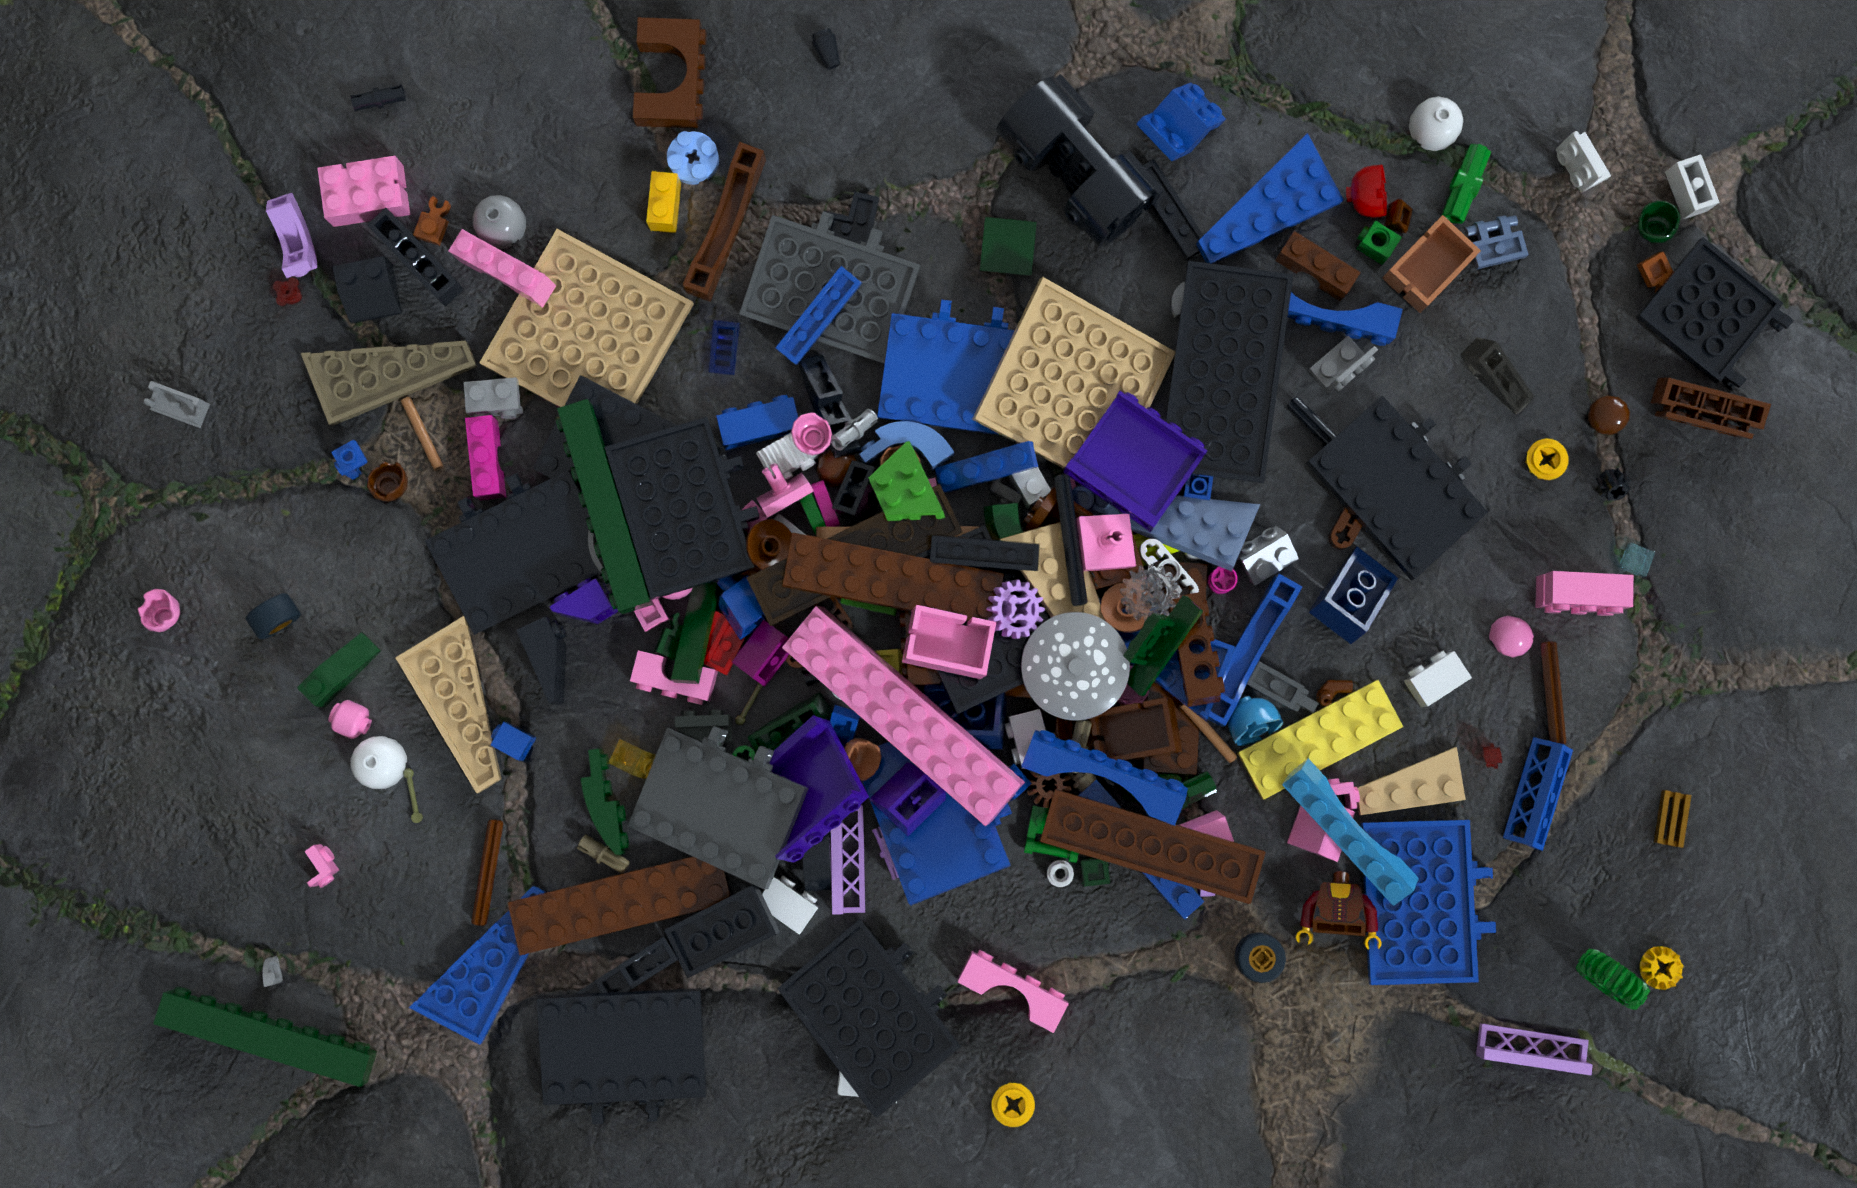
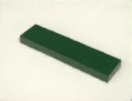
M710 582L693 587L690 593L671 677L674 683L699 684L720 591L717 583Z

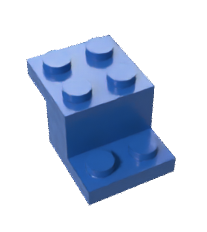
M1188 83L1173 89L1152 113L1143 116L1136 125L1171 161H1174L1191 153L1211 130L1219 127L1226 118L1222 115V110L1218 105L1209 102L1204 96V91L1198 85Z

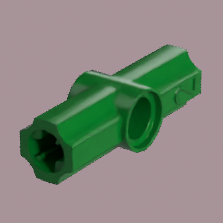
M1470 144L1460 168H1458L1449 187L1451 192L1442 215L1453 224H1462L1464 222L1471 202L1475 199L1483 183L1482 174L1491 154V151L1486 146Z

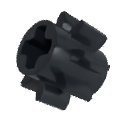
M1619 468L1605 470L1596 479L1599 485L1596 487V490L1600 497L1605 496L1607 501L1620 500L1631 490L1628 486V483L1631 482L1627 473H1621Z

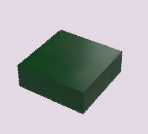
M1096 858L1080 860L1083 887L1110 884L1108 862Z

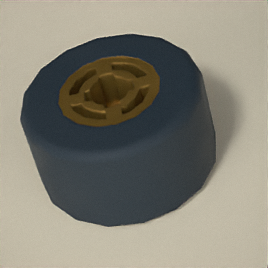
M282 593L255 607L247 614L245 619L258 639H266L293 624L299 619L301 612L291 597L286 593Z
M1260 932L1248 934L1240 940L1234 954L1235 963L1240 973L1251 981L1259 983L1271 982L1279 977L1285 967L1286 956L1284 948L1278 940L1268 934Z

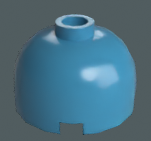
M1250 696L1239 700L1228 720L1231 737L1238 746L1262 740L1259 737L1266 731L1271 735L1283 724L1278 710L1271 702L1261 698L1251 699Z

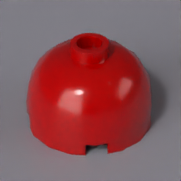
M1371 165L1360 169L1353 176L1351 186L1346 187L1347 202H1352L1355 211L1362 216L1377 218L1387 215V192H1385L1384 185L1386 179L1383 165Z

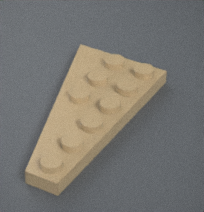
M1060 522L1000 539L1040 543L1038 571H1020L1030 583V588L1038 589L1035 596L1043 597L1040 603L1050 617L1069 612H1081L1103 619L1101 605L1090 571H1083L1087 604L1083 606L1072 605Z
M463 616L396 657V660L475 792L480 793L502 778L496 750L491 746L493 741L491 738L492 732L468 622Z

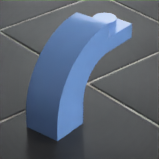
M910 421L893 422L875 430V435L879 441L875 442L872 440L861 448L863 452L859 454L862 462L869 465L881 457L889 447L903 445L905 442L910 441L913 449L924 458L932 471L954 457L953 449L938 432L926 425Z

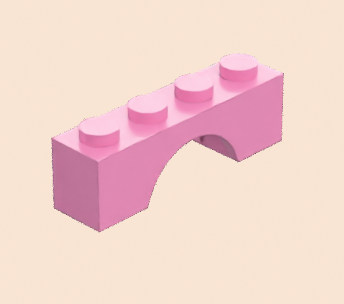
M463 229L448 250L461 263L479 273L483 272L490 275L542 308L556 287L545 274Z
M979 950L978 953L971 951L957 979L958 983L981 995L988 989L998 985H1007L1018 989L1027 999L1029 1020L1052 1033L1055 1032L1068 1006V1002L1064 1000L1065 995L1054 988H1050L1047 991L1039 987L1041 982L1029 975L1025 979L1016 974V968L1004 962L1002 966L992 962L994 957L982 950Z

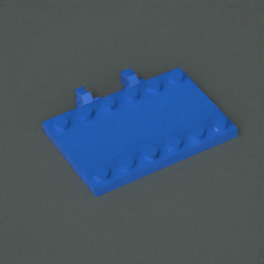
M942 299L940 313H933L932 319L892 313L877 417L880 419L910 421L923 425L1000 435L972 420L1015 331L1008 330V323L1002 322L1004 308L993 307L991 323L985 322L984 326L956 322V318L950 317L952 301Z
M890 742L878 746L881 752L879 768L872 777L863 781L869 799L907 762L915 765ZM946 792V800L907 836L871 802L910 906L1011 866L996 826L1001 824L1000 818L1012 814L1008 803L994 820L985 826Z
M1470 820L1361 823V828L1373 840L1390 853L1401 858L1419 878L1414 891L1393 906L1363 874L1364 894L1369 897L1377 910L1378 931L1376 936L1382 942L1381 947L1378 949L1376 938H1370L1368 941L1369 985L1479 982L1476 940H1481V933H1496V922L1478 921V915H1475L1473 886H1476V879H1493V869L1477 867V861H1472Z

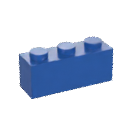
M782 395L773 398V402L763 404L762 401L748 404L745 409L728 408L721 411L722 414L716 416L725 449L730 450L790 434L793 423L798 418L794 398Z

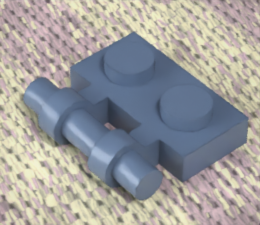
M1505 215L1496 217V220L1485 223L1484 221L1475 222L1473 226L1464 228L1466 237L1476 236L1478 238V241L1472 242L1481 250L1473 259L1476 270L1528 256L1522 230L1512 233L1510 227L1518 225V219L1515 215L1510 217ZM1496 230L1500 232L1501 236L1489 238L1488 232Z

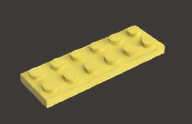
M1376 680L1331 703L1329 706L1237 752L1261 799L1264 800L1285 789L1282 784L1288 774L1309 758L1319 770H1322L1399 730L1403 725L1379 680Z

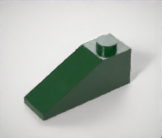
M361 632L318 666L297 689L314 706L325 708L381 650Z
M821 692L787 710L750 734L747 738L756 752L759 746H764L774 751L812 716L830 721L832 710Z

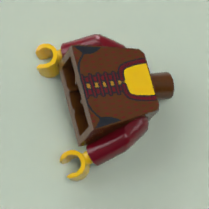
M1342 871L1333 873V883H1321L1320 890L1314 891L1303 904L1300 920L1302 930L1296 935L1298 943L1300 942L1301 933H1307L1309 935L1308 945L1311 944L1313 934L1310 928H1313L1315 933L1365 936L1366 931L1368 935L1364 939L1365 947L1369 950L1368 941L1370 938H1376L1377 948L1381 947V939L1376 936L1378 931L1377 910L1369 897L1361 893L1360 885L1349 884L1348 873Z

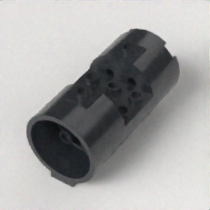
M1061 74L1056 78L1051 76L1027 91L1000 120L996 131L1011 147L1015 160L1021 166L1024 165L1028 171H1035L1046 164L1049 165L1050 172L1065 183L1067 191L1072 195L1063 209L1067 219L1072 224H1076L1080 229L1082 228L1096 245L1101 248L1104 244L1108 245L1130 228L1143 213L1142 209L1147 211L1159 199L1164 189L1130 151L1125 155L1121 154L1112 159L1085 129L1094 116L1095 112Z

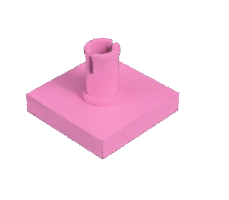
M777 463L770 465L774 476H772L768 467L763 469L762 473L765 475L772 490L756 499L767 518L814 491L802 473L786 481Z
M1129 514L1082 516L1076 518L1083 571L1126 569L1136 566Z

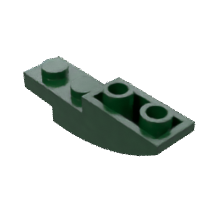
M603 749L588 750L591 777L581 778L587 809L597 831L608 847L616 855L625 854V848L629 847L628 834L623 832L622 821H626L624 805L620 806V800L609 801V796H612V784L606 778V770L609 769L608 754H604Z

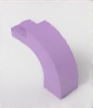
M292 193L268 200L266 212L275 228L283 251L282 270L286 278L304 276L310 270L317 268V259L301 210Z

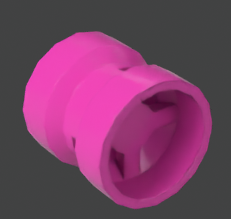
M1217 567L1209 574L1207 584L1212 592L1224 594L1236 586L1237 574L1234 570L1229 571L1222 567Z

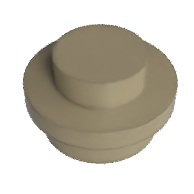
M1080 772L1072 778L1075 781L1072 787L1074 789L1078 788L1082 792L1097 778L1094 774Z

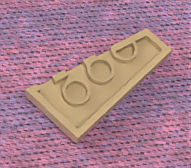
M1457 747L1357 787L1360 801L1357 803L1358 815L1466 800Z

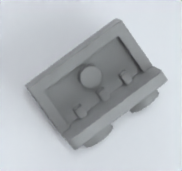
M516 377L464 382L466 414L470 417L492 415L500 416L502 419L516 418V414H523V407L520 406L519 382Z
M1278 526L1264 530L1260 536L1252 541L1245 542L1237 559L1241 562L1250 583L1255 586L1299 558L1288 534Z

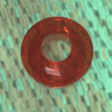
M1493 743L1483 747L1486 767L1498 769V763H1503L1500 747L1494 748Z

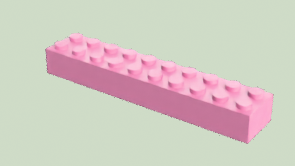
M816 606L782 647L983 825L987 826L1025 783L826 608Z

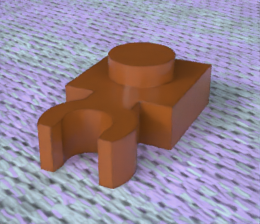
M432 196L429 200V208L431 210L429 213L421 212L413 236L440 246L449 223L446 219H443V216L449 213L451 204L445 200L443 207L436 208L438 199Z
M1663 251L1657 252L1637 264L1647 287H1656L1655 293L1673 272Z

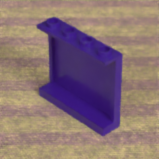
M1119 391L1075 456L1068 462L1063 473L1069 475L1076 482L1121 513L1129 514L1131 520L1151 532L1208 450L1203 448L1204 444L1200 440L1184 435L1182 429L1175 423H1167L1162 420L1160 414L1153 408L1147 407L1146 409L1138 403L1139 400L1131 393L1126 392L1124 394Z
M812 716L774 750L769 763L773 766V773L809 788L787 844L775 855L776 859L793 863L800 860L806 851L813 845L820 843L829 831L838 827L844 818L851 812L858 810L861 804L869 798L829 720Z

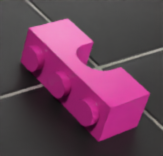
M492 415L465 418L473 496L480 501L505 498L504 472L500 468L497 448L501 446L498 420Z

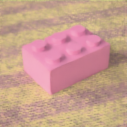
M396 156L346 163L347 168H344L341 164L318 168L324 218L333 227L369 222L385 208L395 217L410 215L408 194L404 189L407 188L404 166Z
M1551 571L1536 576L1535 608H1544L1545 613H1561V611L1571 610V614L1585 615L1587 612H1597L1598 616L1621 614L1623 609L1633 607L1634 575Z
M916 605L911 613L908 634L910 635L906 638L902 662L982 679L987 675L996 622L972 617L967 621V625L964 626L962 624L967 620L966 615Z

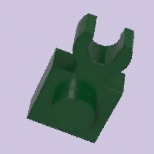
M674 613L671 616V629L663 628L653 652L674 662L683 628L678 623L680 613Z

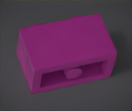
M763 620L759 627L754 630L753 635L743 648L738 651L732 663L765 687L789 656V653L782 648L789 638Z

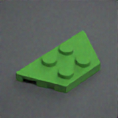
M910 441L905 442L868 477L887 521H900L902 519L921 520V515H935L936 519L945 518L942 507Z

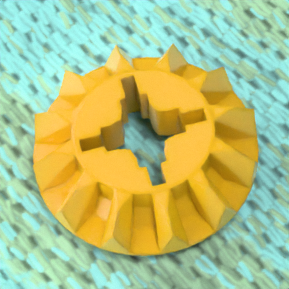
M1541 439L1533 443L1528 449L1525 463L1528 465L1530 473H1533L1538 479L1549 481L1560 477L1565 472L1569 459L1567 451L1561 443L1553 439ZM1554 453V456L1549 461L1551 466L1548 464L1539 465L1543 459L1541 454L1547 456Z
M1663 946L1653 947L1647 950L1640 960L1639 968L1643 980L1655 989L1666 990L1675 987L1676 983L1683 978L1682 969L1684 965L1681 963L1680 955L1676 954L1671 948ZM1658 961L1663 964L1669 963L1666 967V974L1668 976H1666L1664 973L1656 974L1657 970L1660 968L1658 965Z
M1009 1082L999 1087L993 1095V1114L1005 1126L1018 1127L1024 1125L1034 1113L1035 1101L1033 1095L1021 1083ZM1005 1096L1011 1097L1013 1100L1022 1097L1018 1102L1020 1114L1013 1108L1005 1111L1008 1106Z

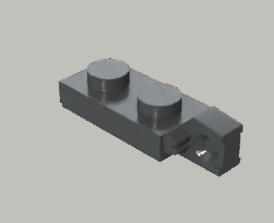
M1258 661L1246 686L1295 712L1302 708L1309 713H1314L1319 704L1307 697L1309 691L1304 688L1305 686Z

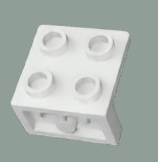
M1578 131L1571 133L1555 149L1559 162L1566 167L1572 184L1581 193L1611 177L1586 132L1579 134Z

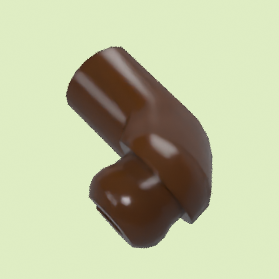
M1327 680L1317 691L1316 699L1322 706H1329L1337 693H1352L1353 682L1352 680Z

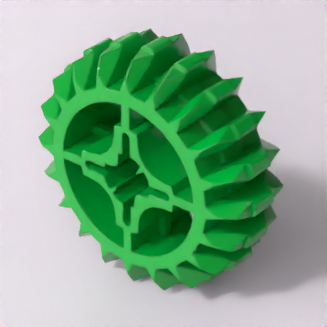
M1588 949L1578 960L1579 962L1576 965L1577 972L1594 987L1621 1005L1637 1010L1648 998L1650 990L1647 984L1637 977L1636 974L1628 970V968L1603 952Z

